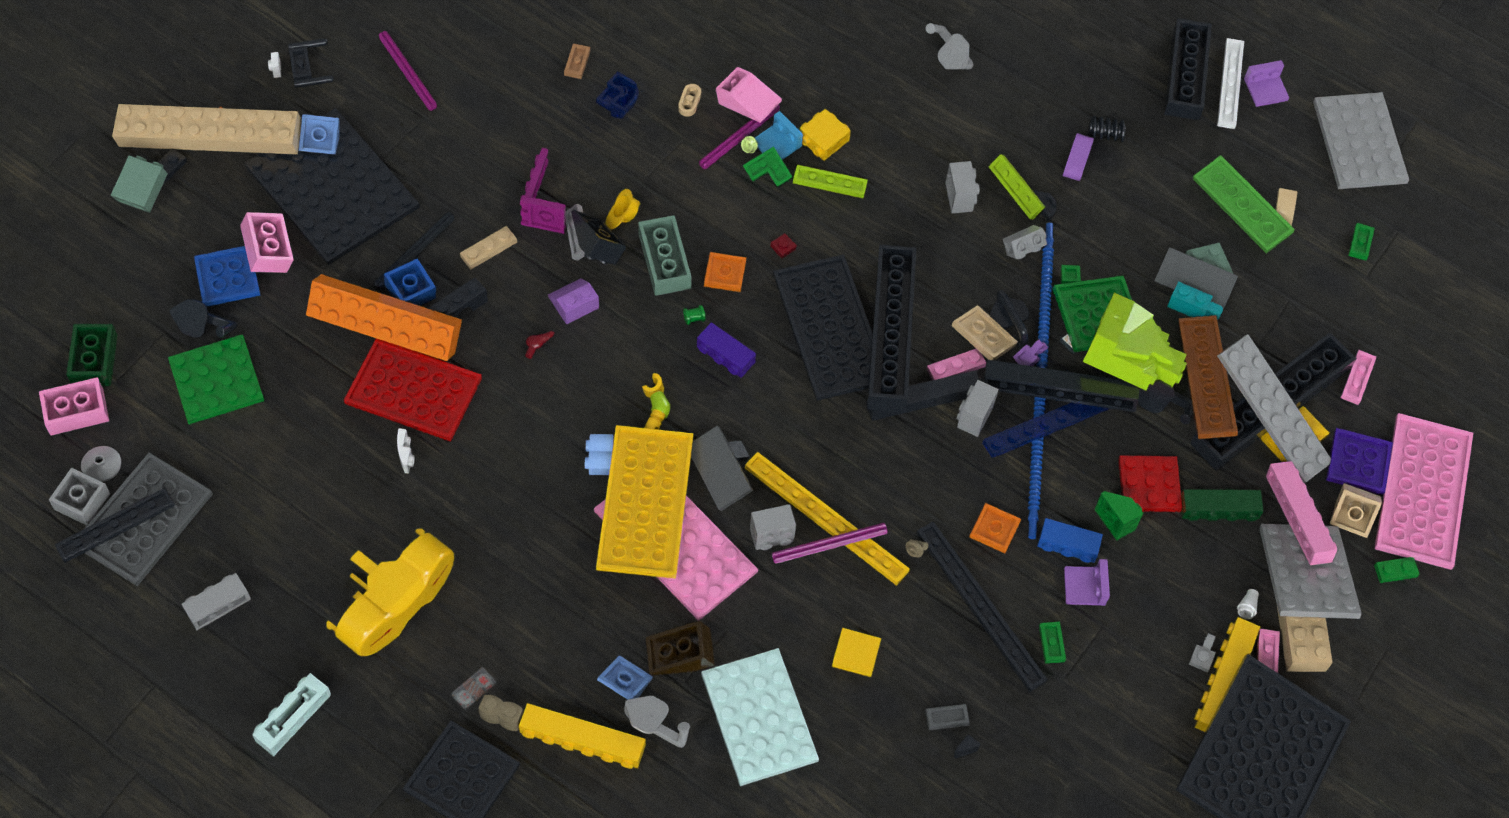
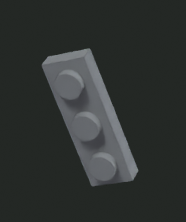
M575 204L566 211V225L572 259L578 261L584 257V252L579 247L571 212L576 210L583 213L581 205Z

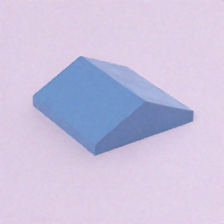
M302 114L299 151L335 155L339 141V118Z
M619 655L597 680L629 700L639 698L653 676Z

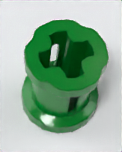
M702 305L689 310L687 308L683 309L686 325L700 320L704 322L706 319Z

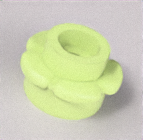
M747 136L742 140L741 147L746 153H754L757 150L758 143L753 136Z

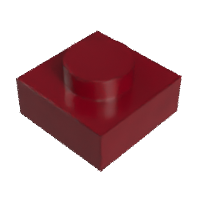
M785 233L772 241L770 245L781 258L796 250L797 246Z

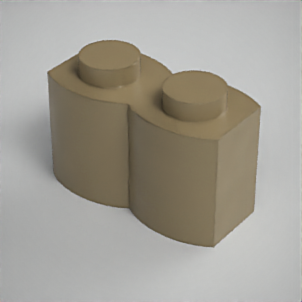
M484 695L479 706L480 717L488 723L500 724L507 730L518 731L523 716V709L513 702H503L496 696Z

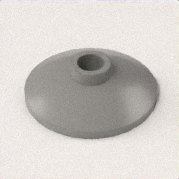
M98 446L89 450L81 462L82 472L101 482L112 479L121 468L119 453L108 446Z

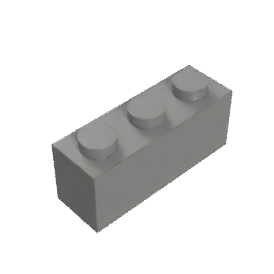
M235 573L224 577L221 582L214 586H208L202 593L189 597L182 603V606L195 629L199 630L248 602L251 598Z

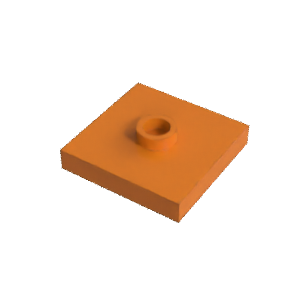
M710 252L704 287L741 292L746 257Z
M985 503L969 537L1006 553L1021 519Z

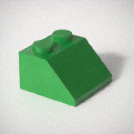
M1106 491L1101 493L1094 509L1116 541L1135 531L1143 515L1141 506L1135 503L1132 498Z

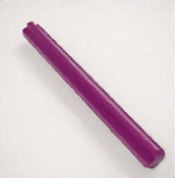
M383 31L380 33L379 39L425 106L430 111L436 109L437 103L388 32Z
M778 105L761 123L753 119L748 121L699 161L700 167L707 169L776 114L780 110V106Z
M881 523L772 553L774 563L777 564L885 535L888 531L886 524Z

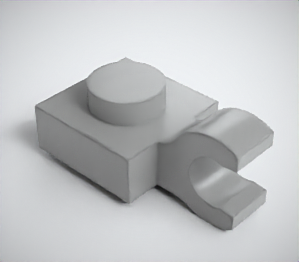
M1208 633L1203 645H1196L1189 665L1205 672L1209 671L1216 653L1210 650L1216 636Z

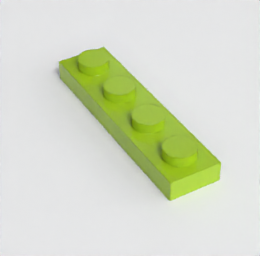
M1000 154L989 168L1029 219H1034L1045 206L1008 159Z
M797 165L793 178L794 184L864 198L868 181L867 179Z

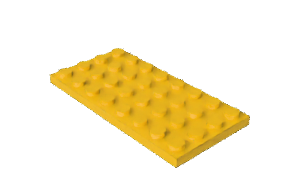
M616 425L596 570L676 579L693 433Z

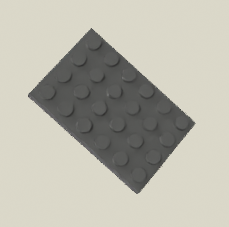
M148 453L84 529L163 488H166L175 506L85 552V554L138 586L213 493L210 489L151 453Z

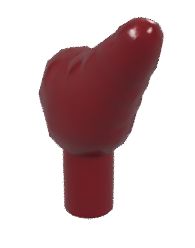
M549 331L540 335H530L526 339V345L529 348L525 357L532 359L536 349L541 348L543 344L552 338L554 332Z

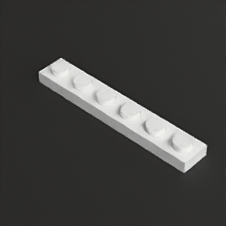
M1227 38L1225 42L1217 126L1231 129L1236 127L1244 41Z

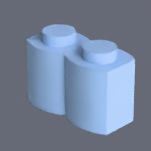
M590 434V440H586V452H589V457H585V469H589V475H609L614 444L613 434Z

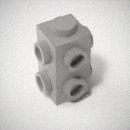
M1032 225L1003 238L1007 256L1021 259L1027 253L1041 250V247L1047 245L1045 239L1047 236L1044 229Z

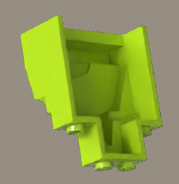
M1114 293L1100 320V325L1083 362L1147 390L1149 384L1153 385L1155 380H1161L1172 387L1175 383L1179 384L1187 365L1184 362L1187 354L1169 347L1170 343L1167 340L1170 334L1161 331V327L1157 326L1153 319V314L1134 301Z

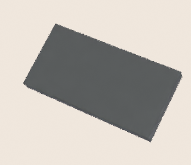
M1169 247L1154 282L1175 290L1179 281L1212 295L1211 302L1222 306L1224 309L1238 276Z
M718 425L693 441L691 457L718 510L723 511L753 491Z

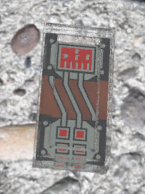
M482 667L453 691L451 695L466 710L492 688L496 681Z

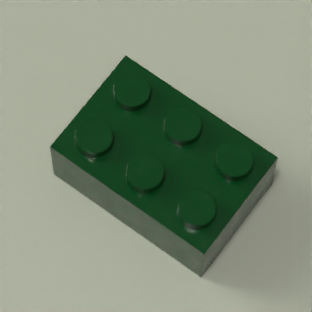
M113 324L73 325L66 374L71 384L98 377L102 386H111L118 336Z

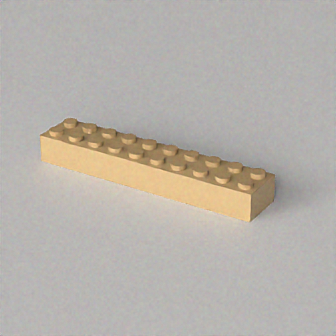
M118 104L112 137L119 147L298 154L302 120L298 111Z

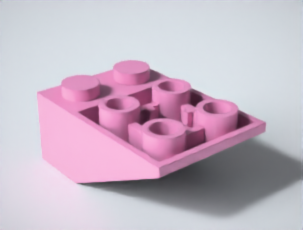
M739 67L716 88L720 105L760 123L782 101V98L756 76Z

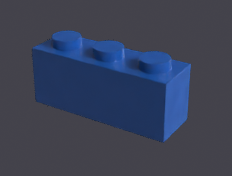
M1045 518L1037 547L1048 552L1061 553L1065 557L1079 558L1083 562L1095 563L1103 534Z

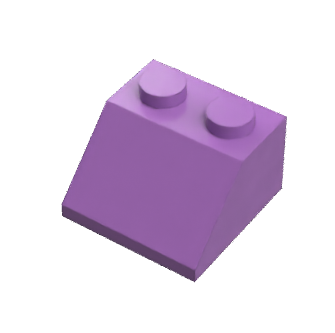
M581 278L548 294L549 299L566 324L599 308L598 295L590 283Z

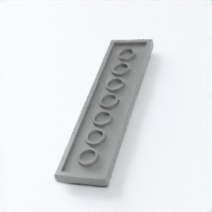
M1248 334L1217 355L1287 462L1292 461L1295 468L1298 469L1303 483H1306L1330 464V456Z

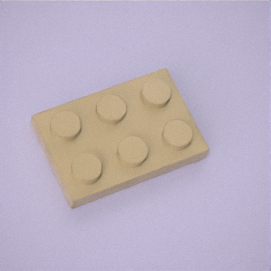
M978 305L954 320L951 325L988 360H996L1014 348L1018 342Z

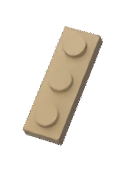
M505 226L462 251L460 257L471 270L517 243V238Z

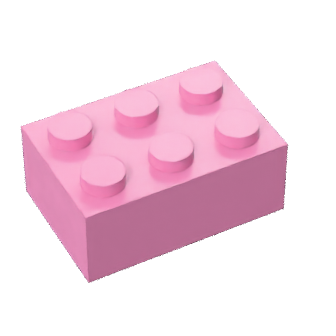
M247 212L240 226L250 271L287 273L293 262V255L283 214Z
M98 377L39 391L44 423L50 436L109 422L104 391Z

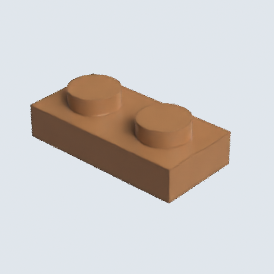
M573 44L564 70V76L582 79L590 54V47Z

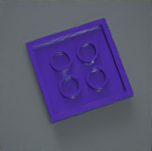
M1336 428L1326 481L1342 485L1345 483L1365 491L1384 495L1393 442Z

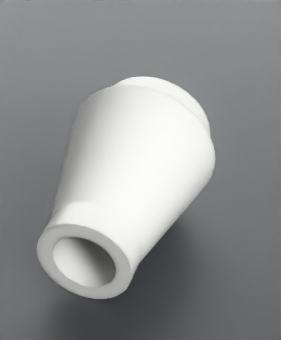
M1254 589L1247 591L1237 606L1239 616L1244 619H1252L1257 614L1258 591Z

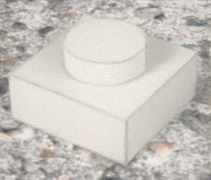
M278 52L271 53V60H268L269 71H273L274 78L281 77V61Z

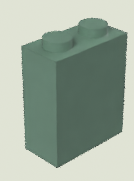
M128 156L111 196L118 202L150 213L168 173L160 163L154 161L152 163L146 162L147 160L140 156H136V158Z

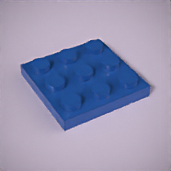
M245 246L194 256L202 302L206 307L260 296L256 272L250 271Z

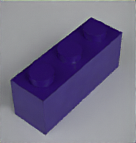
M712 322L697 337L699 351L711 356L717 364L725 366L733 375H738L742 378L755 364V352Z

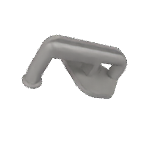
M932 23L926 25L928 33H939L946 42L938 52V60L945 69H972L973 61L969 57V43L961 34L951 35L941 25Z
M654 696L629 699L625 702L624 712L629 718L632 727L645 734L654 733L677 747L682 748L685 746L690 725L687 722L680 723L678 725L679 734L662 725L661 723L669 711L665 702Z

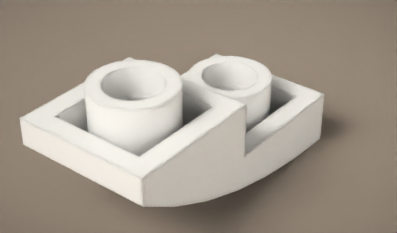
M398 429L397 445L399 457L404 472L409 474L410 467L414 466L415 456L411 453L410 437H408L406 429Z

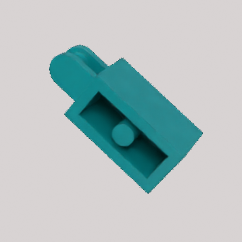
M1179 281L1167 306L1190 317L1216 315L1217 320L1223 312L1222 306L1211 302L1212 295Z

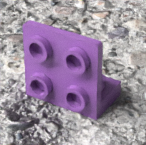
M1282 60L1249 66L1244 80L1256 107L1288 101L1289 96L1280 78L1284 67Z
M1099 559L1097 566L1094 567L1065 566L1066 604L1106 605L1110 597L1108 561L1106 559Z

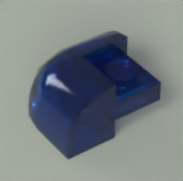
M617 71L607 82V88L596 98V102L611 111V116L621 119L634 107L638 99L639 90L637 84Z

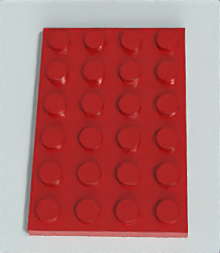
M376 338L344 399V403L451 442L482 380V375Z

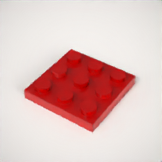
M1119 456L1122 496L1132 498L1135 503L1141 506L1142 511L1181 512L1182 500L1177 456Z

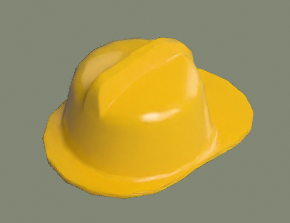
M629 189L621 191L606 218V225L610 229L618 227L622 222L631 221L638 212L640 202L633 198L632 192Z

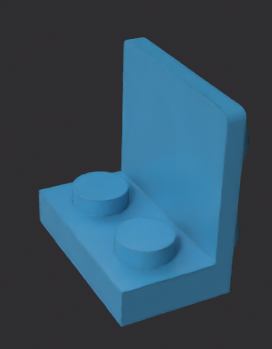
M779 111L774 114L773 126L756 136L755 139L758 143L757 148L762 153L774 146L783 160L802 147L803 134Z

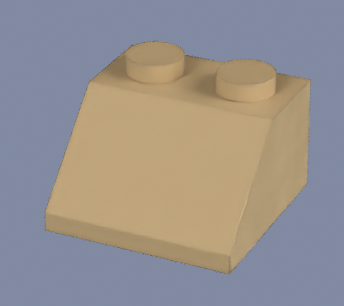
M1344 483L1336 500L1330 524L1367 538L1381 507V496Z

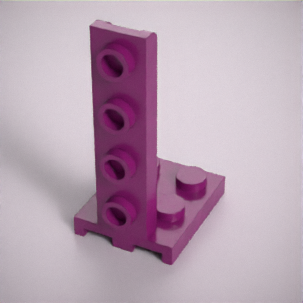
M542 148L540 154L536 155L535 168L532 167L531 179L526 182V193L521 196V225L564 234L566 229V205L536 199L548 166V149Z

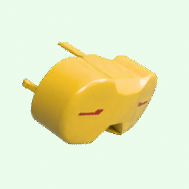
M423 529L415 531L419 537L402 552L396 561L381 562L377 565L359 550L350 558L351 561L369 574L367 576V584L353 573L350 575V578L367 591L364 594L358 591L353 596L356 600L344 613L337 627L329 620L326 623L329 630L332 629L336 637L359 656L372 655L396 639L417 611L435 598L448 578L454 562L453 551L432 534L425 533Z

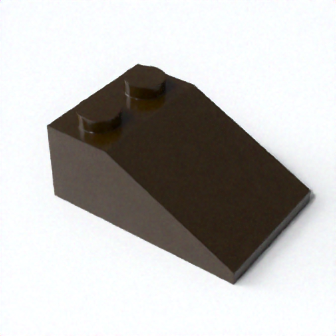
M701 621L646 637L649 674L651 676L693 672L715 666L711 630Z

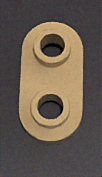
M689 84L685 86L678 104V110L681 115L692 116L695 114L701 98V88L698 85Z

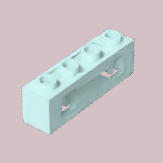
M311 673L307 677H303L298 682L297 688L284 697L281 705L271 710L264 723L256 726L252 734L255 741L271 755L275 756L331 696L329 688ZM304 697V701H305V702H304V703L296 710V712L282 725L283 729L280 731V728H278V727H279V726L292 714V712L302 703L301 700H302V698Z

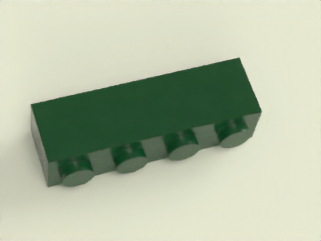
M1184 489L1181 494L1182 519L1190 521L1208 519L1209 521H1216L1218 519H1227L1228 521L1246 519L1247 521H1255L1263 513L1261 490Z

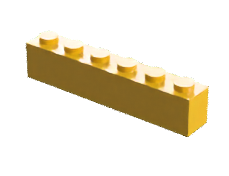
M1239 617L1234 623L1231 622L1226 632L1229 634L1228 640L1224 639L1220 648L1223 651L1222 656H1218L1214 664V668H1217L1215 674L1211 673L1207 682L1210 688L1208 691H1204L1200 701L1204 704L1202 709L1198 708L1194 720H1197L1195 728L1206 731L1244 656L1251 654L1260 626Z
M528 703L519 724L520 733L526 738L533 739L536 737L542 739L546 744H559L562 748L573 751V749L579 750L586 756L592 757L595 755L609 763L615 761L629 769L639 767L646 746V739Z

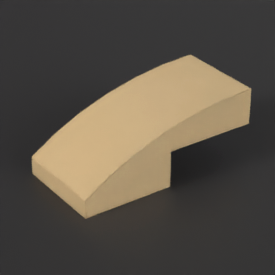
M1279 188L1275 210L1292 226L1297 191Z

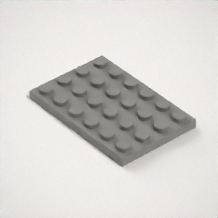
M1383 92L1314 98L1313 103L1338 189L1408 183L1409 177Z
M1261 524L1260 533L1279 616L1360 619L1361 609L1338 526H1325L1329 530L1332 541L1337 546V553L1331 563L1310 565L1290 525Z

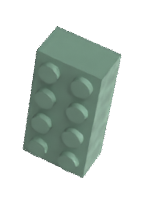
M675 215L638 222L639 238L655 296L691 289L692 277Z

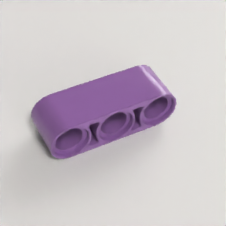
M1079 133L1076 134L1063 173L1064 177L1077 181L1081 180L1094 138Z

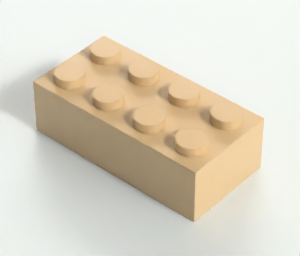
M1278 612L1286 672H1326L1333 663L1326 618L1279 616Z

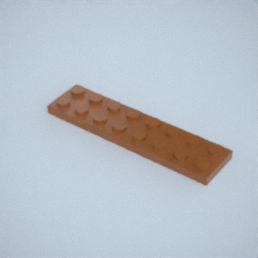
M1217 316L1179 318L1183 353L1187 354L1185 357V362L1187 363L1186 371L1198 439L1237 436L1238 430L1227 370L1217 357V355L1223 352Z

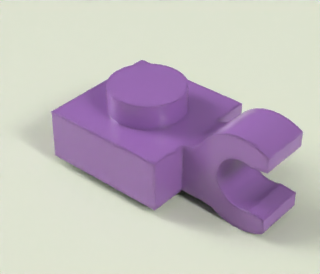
M1038 340L1032 347L1026 344L1013 358L1020 365L1034 366L1040 360L1037 355L1046 351L1048 347L1044 342Z

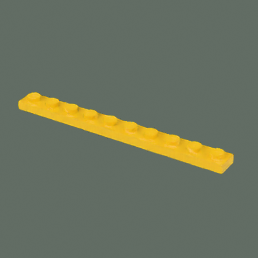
M759 452L745 464L746 470L830 535L836 536L858 530ZM872 539L845 545L896 586L910 570Z

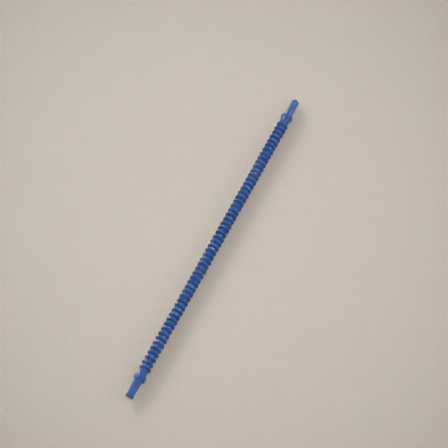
M1053 223L1046 224L1047 237L1045 239L1047 245L1043 248L1044 253L1042 254L1043 271L1041 272L1042 280L1040 286L1042 289L1040 290V321L1038 323L1040 325L1038 327V339L1044 342L1048 348L1049 316L1051 315L1050 293L1052 292L1051 284L1053 278L1052 261L1054 260V249L1052 248L1054 243ZM1048 350L1037 355L1040 360L1037 362L1036 367H1048L1046 364L1048 362ZM1039 397L1034 398L1035 407L1033 408L1034 426L1032 429L1034 431L1032 434L1034 436H1032L1031 476L1029 477L1031 481L1029 482L1030 496L1028 497L1030 500L1028 502L1030 505L1028 506V510H1030L1028 516L1029 539H1036L1037 522L1039 520L1038 510H1040L1039 500L1041 499L1039 496L1041 494L1039 491L1041 487L1039 485H1041L1040 480L1042 479L1040 476L1042 472L1040 470H1042L1041 460L1043 459L1041 455L1043 454L1042 445L1044 444L1042 440L1044 439L1043 426L1045 423L1043 421L1045 418L1043 416L1045 415L1044 406L1046 405V398Z

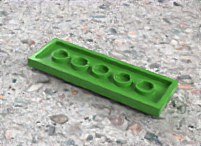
M1221 155L1193 176V180L1266 254L1294 233L1295 229Z

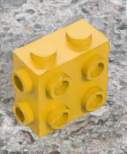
M826 109L816 113L812 120L802 124L799 129L803 134L802 144L809 147L817 157L824 161L849 141L851 132L846 124L841 123L833 113Z

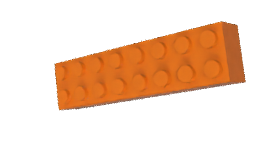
M322 274L312 280L306 316L448 361L456 352L462 319Z

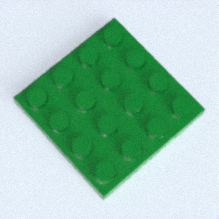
M1124 276L1058 284L1053 287L1074 352L1089 350L1100 325V320L1114 293L1132 300Z
M243 334L168 357L188 424L264 401Z

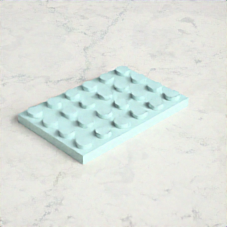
M779 648L702 671L701 675L740 786L819 761Z

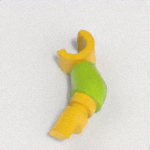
M653 373L652 379L656 386L652 388L646 385L642 386L644 394L650 398L652 404L651 417L644 428L659 430L661 422L669 415L670 403L663 393L664 386L660 375Z

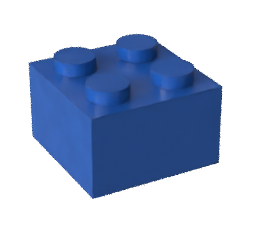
M418 258L384 274L385 286L393 298L418 306L436 299V287Z

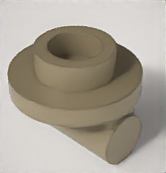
M912 539L905 545L908 554L912 557H921L924 550L928 549L927 542Z

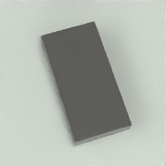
M966 704L928 708L925 710L929 730L969 726L970 724Z

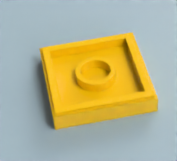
M842 628L832 667L871 677L881 638Z

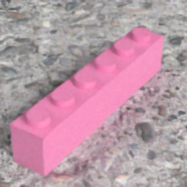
M1292 461L1270 464L1266 478L1309 564L1331 563L1337 553L1336 543L1332 541L1329 530L1325 527L1321 514L1314 505L1313 498L1309 496L1307 487L1299 476L1298 469L1295 468Z

